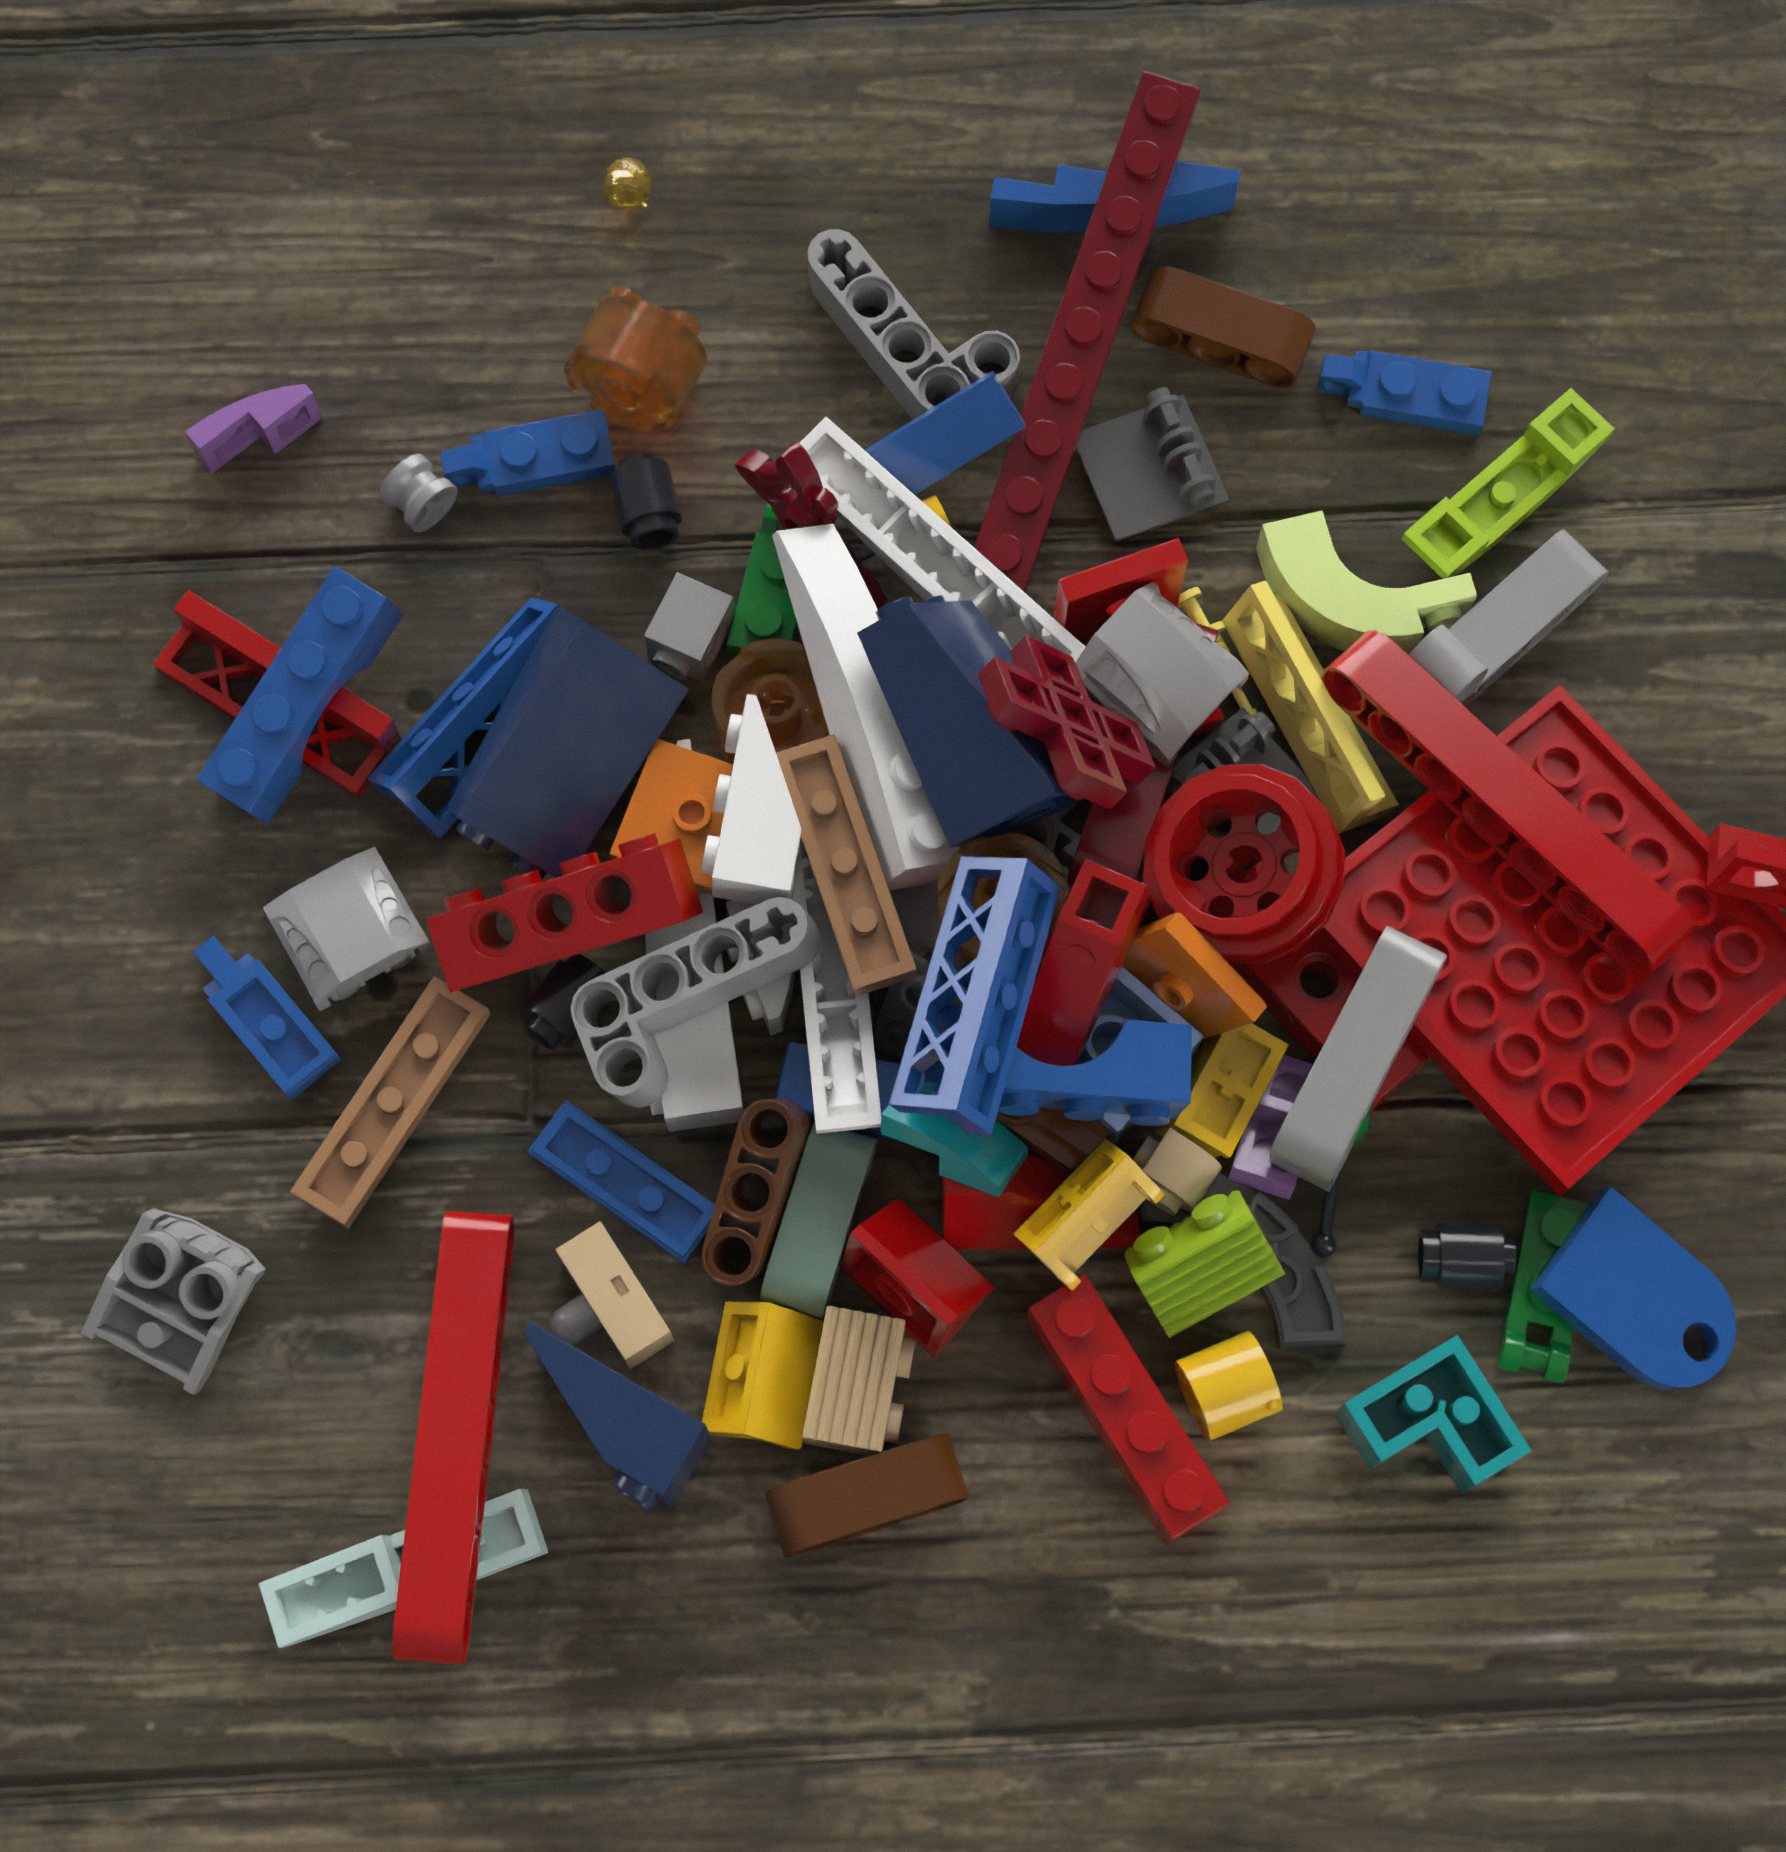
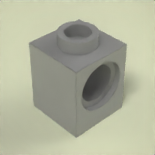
M677 572L644 635L648 658L652 659L653 666L675 679L684 680L688 675L704 682L731 630L735 614L733 596Z

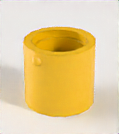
M1250 1331L1181 1358L1174 1363L1178 1382L1189 1410L1199 1430L1208 1442L1283 1410L1281 1394L1273 1371L1260 1344Z

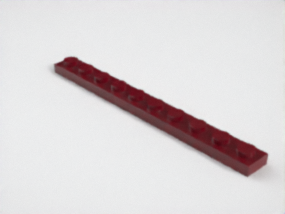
M1143 71L1024 404L1021 417L1025 422V428L1013 435L974 548L1024 593L1028 587L1200 99V88Z

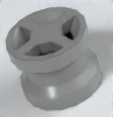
M422 454L411 455L401 461L385 478L379 491L380 499L390 508H399L404 513L405 524L417 533L426 531L438 523L451 509L458 494L457 487L450 480L438 478L433 474L432 463Z

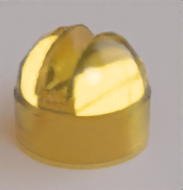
M630 157L618 159L608 167L604 177L602 196L607 203L614 207L626 210L641 209L650 202L651 175L648 173L646 166L638 159Z

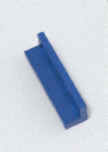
M531 597L367 778L383 796L399 802L432 836L440 839L458 819L447 805L469 765H465V741L475 730H489L506 699V695L510 692L547 622L558 606L557 604ZM492 712V720H485ZM451 758V766H443ZM451 776L450 799L434 816L415 796L433 777Z
M961 856L889 1105L897 1111L945 1116L968 1134L992 1135L1061 888L1028 858ZM978 878H999L994 897L978 910H975L971 902ZM977 935L981 942L977 958L958 972L954 966L958 949ZM959 997L963 1004L959 1021L940 1035L936 1028L939 1013L944 1007ZM938 1060H941L945 1070L938 1094H916L922 1073Z

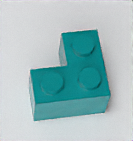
M1458 1335L1345 1402L1334 1413L1369 1471L1426 1437L1461 1494L1532 1451Z

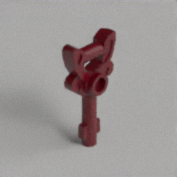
M793 442L776 461H773L767 454L754 449L745 454L734 465L743 479L759 496L770 504L772 512L779 519L784 530L834 524L837 521L835 510L838 508V501L833 493L823 487L814 463L801 444ZM838 532L856 564L877 610L880 609L888 600L881 590V585L870 570L864 567L845 539L842 538L840 532Z

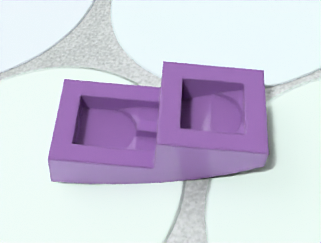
M292 385L264 391L223 407L185 431V434L197 458L212 474L258 438H261L270 450L276 454L320 421L322 415L313 392L307 385Z
M1283 1055L1239 1140L1228 1180L1290 1200L1298 1176L1269 1162L1270 1150L1314 1064Z

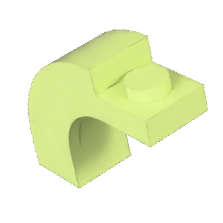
M1323 511L1262 524L1256 551L1271 591L1274 595L1281 593L1302 629L1318 640L1343 651L1348 649L1368 630H1376L1385 634L1403 651L1409 654L1421 641L1424 634L1423 628L1427 627L1428 632H1431L1443 624L1449 629L1471 610L1477 597L1470 573L1406 588H1384L1361 580L1344 566L1336 554Z

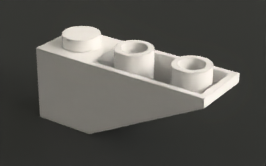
M747 694L743 716L731 714L725 752L734 753L735 759L731 776L720 774L718 778L713 812L724 814L720 837L712 835L707 837L702 874L712 875L713 897L759 904L776 897L792 898L801 849L802 829L757 696Z

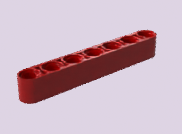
M1368 630L1322 671L1321 680L1332 700L1624 970L1637 977L1651 975L1691 934L1693 929L1692 920L1679 902L1385 634L1376 630Z
M446 1211L444 1216L394 1616L392 1649L393 1658L396 1661L465 1664L467 1659L513 1260L515 1230L514 1216L512 1214Z

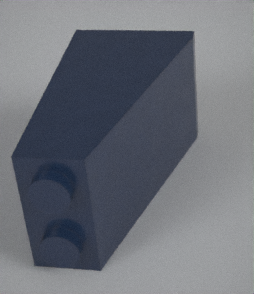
M938 595L919 603H913L911 597H904L878 609L875 612L878 621L857 632L950 848L1012 837L1084 800V798L1076 800L1068 796L1057 785L1053 777V764L1046 746L1041 740L1019 730L1015 732L1007 731L990 716L987 710L988 700L978 673L994 656L1014 665L1009 653L1011 649L971 600L945 602L943 595Z
M558 605L447 805L456 817L461 820L456 830L485 849L489 850L495 840L513 851L514 854L509 862L524 873L539 870L541 880L544 879L547 873L554 877L563 875L559 863L582 856L689 689Z

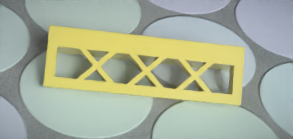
M1266 580L1250 585L1222 622L1325 809L1331 814L1338 834L1388 816L1399 804L1350 716L1329 695L1321 680L1323 668L1281 593L1273 594Z

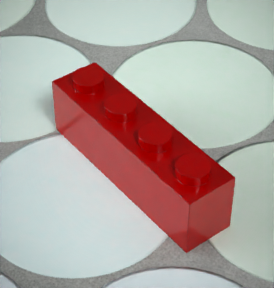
M1086 1274L1078 1277L1081 1282L1073 1291L1065 1285L1030 1306L1026 1322L1167 1546L1222 1512L1230 1502Z

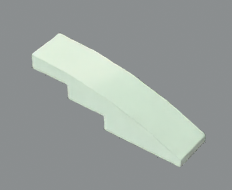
M520 1488L485 1502L477 1580L549 1553L528 1489ZM405 1530L390 1536H377L260 1582L259 1587L278 1648H285L395 1610Z

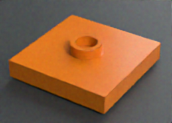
M657 739L650 750L609 853L611 860L622 857L618 845L655 833L660 845L680 838L696 889L712 894V875L702 874V863L708 835L720 837L724 814L713 812L718 778L720 774L731 776L733 764Z
M1178 912L1140 927L1122 964L1127 971L1157 995L1162 1002L1171 1007L1203 1035L1202 1040L1254 1023L1267 1007L1264 1000L1193 925Z

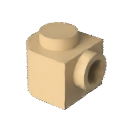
M1169 1128L1160 1143L1148 1136L1133 1159L1165 1194L1157 1204L1151 1199L1148 1201L1173 1216L1177 1214L1180 1208L1192 1212L1222 1169L1221 1164L1213 1156L1172 1128Z

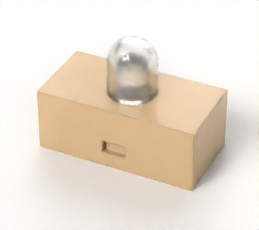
M601 1221L555 1249L582 1294L554 1312L551 1318V1331L553 1335L568 1344H575L603 1327L629 1369H632L674 1342L668 1326Z

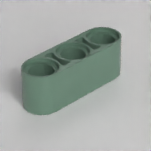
M815 1122L813 1123L766 1270L760 1300L822 1319L824 1318L868 1180L878 1139L851 1131L817 1134Z

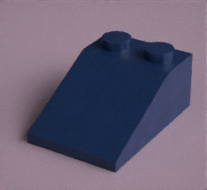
M530 1322L524 1335L600 1456L615 1476L611 1484L618 1488L617 1492L650 1512L657 1502L672 1510L712 1443L706 1424Z

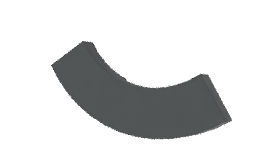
M1220 1171L1202 1200L1216 1194H1224L1228 1197L1232 1191L1239 1190L1285 1272V1275L1259 1288L1272 1315L1278 1349L1344 1347L1347 1342L1337 1293L1327 1269L1313 1253L1311 1246L1299 1232V1227L1281 1208L1262 1193H1256L1245 1185L1228 1180V1177L1220 1174ZM1147 1199L1140 1204L1141 1224L1172 1227L1174 1223L1182 1222L1186 1216H1192V1212L1181 1208L1175 1216L1170 1215Z

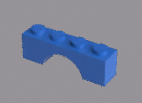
M334 566L196 780L269 825L302 773L304 750L322 712L337 691L353 675L371 667L400 622L403 614L387 597Z
M947 1005L940 1011L936 1024L940 1035L959 1021L963 1006ZM1126 1019L1113 1035L1103 1054L1091 1061L1073 1066H1056L1042 1063L1029 1057L1016 1047L998 1111L1008 1115L1025 1116L1038 1113L1039 1108L1062 1109L1066 1118L1080 1121L1099 1120L1104 1118V1113L1130 1115V1122L1137 1125L1160 1126L1170 1123V1118H1176L1191 1102L1192 1025ZM938 1060L922 1073L916 1094H938L945 1070L941 1060Z

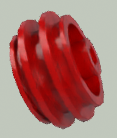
M1262 764L1222 765L1189 779L1160 807L1145 840L1143 880L1152 895L1151 901L1155 912L1161 919L1176 912L1181 913L1229 964H1266L1300 950L1328 923L1344 888L1345 849L1331 814L1297 778ZM1265 813H1271L1280 817L1278 829L1271 834H1263L1258 830V821ZM1231 819L1232 828L1226 836L1221 838L1211 836L1210 832L1225 820ZM1292 852H1299L1297 870L1295 874H1289L1284 859ZM1196 859L1206 860L1209 866L1207 875L1202 880L1191 881L1192 862ZM1261 860L1255 866L1259 876L1249 883H1240L1246 877L1243 866L1250 861ZM1226 898L1233 902L1234 911L1229 918L1212 916L1211 910L1216 901Z

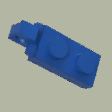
M1356 351L1355 357L1325 354L1320 368L1317 391L1347 396V405L1360 409L1359 416L1476 436L1480 435L1484 425L1492 371L1371 351V353L1368 351Z
M604 409L485 431L484 434L470 437L471 445L440 452L444 477L450 480L456 487L478 483L480 492L496 491L497 497L609 476L616 468Z
M214 936L193 951L215 978L203 988L209 996L207 1000L290 1101L341 1061L334 1049L259 959L255 961L247 953L235 962Z

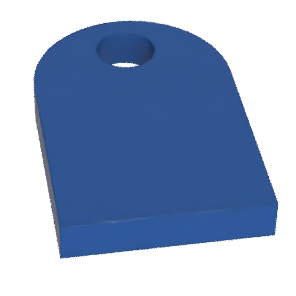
M1611 1186L1598 1191L1530 1289L1533 1294L1635 1380L1652 1388L1676 1390L1695 1386L1709 1380L1726 1364L1734 1346L1736 1336L1735 1312L1731 1299L1720 1280ZM1689 1326L1697 1328L1703 1334L1706 1341V1353L1700 1362L1692 1359L1686 1353L1683 1346V1335Z

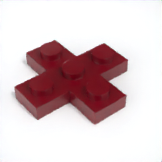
M1025 635L1009 652L1014 665L994 656L978 673L988 700L987 710L993 720L1005 730L1010 732L1019 730L1041 740L1045 744L1054 767V780L1068 796L1076 800L1084 798L1110 810L1128 793L1122 777L1139 785L1156 768L1137 722L1090 700L1072 656Z

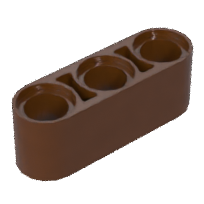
M1159 266L1152 270L1130 323L1131 329L1137 336L1153 345L1278 388L1291 387L1296 383L1316 332L1315 324L1301 312L1169 266Z
M771 1098L754 1102L744 1110L738 1122L702 1250V1262L705 1271L712 1280L721 1285H740L758 1279L766 1273L809 1136L810 1122L807 1113L800 1104L791 1099ZM770 1110L781 1113L786 1119L788 1126L787 1136L779 1146L768 1143L761 1131L762 1120ZM752 1173L763 1177L770 1190L769 1199L761 1209L751 1206L746 1201L743 1193L744 1183ZM732 1237H739L744 1240L750 1248L751 1262L744 1272L732 1268L727 1262L725 1255L726 1246Z
M948 1433L924 1438L805 1476L765 1492L785 1558L813 1552L962 1503L970 1498L950 1434Z

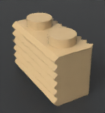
M827 1306L802 1436L803 1444L871 1456L883 1452L884 1442L898 1443L904 1404L892 1402L896 1377L909 1379L916 1339L904 1337L905 1320Z

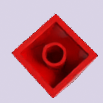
M900 1198L859 1224L850 1233L840 1270L889 1317L905 1320V1332L913 1339H916V1342L933 1358L947 1346L995 1288Z

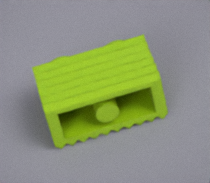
M1239 1190L1232 1191L1228 1197L1224 1194H1216L1202 1200L1193 1209L1192 1216H1186L1182 1222L1174 1223L1170 1229L1166 1226H1158L1144 1232L1136 1239L1133 1248H1128L1124 1253L1133 1278L1169 1338L1285 1275L1274 1250Z

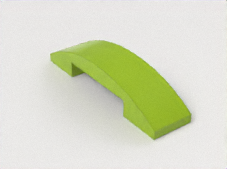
M1570 388L1529 424L1524 435L1450 500L1447 497L1442 499L1411 526L1401 539L1440 577L1445 579L1455 576L1495 546L1545 502L1612 435L1615 428Z

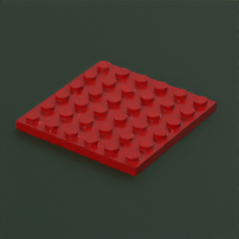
M1561 685L1514 721L1497 737L1687 911L1692 920L1693 929L1691 934L1647 977H1637L1627 972L1430 790L1345 858L1344 888L1328 923L1316 934L1319 940L1357 980L1386 926L1447 955L1444 965L1408 1035L1559 1197L1786 996V916L1774 906L1706 890L1710 838Z

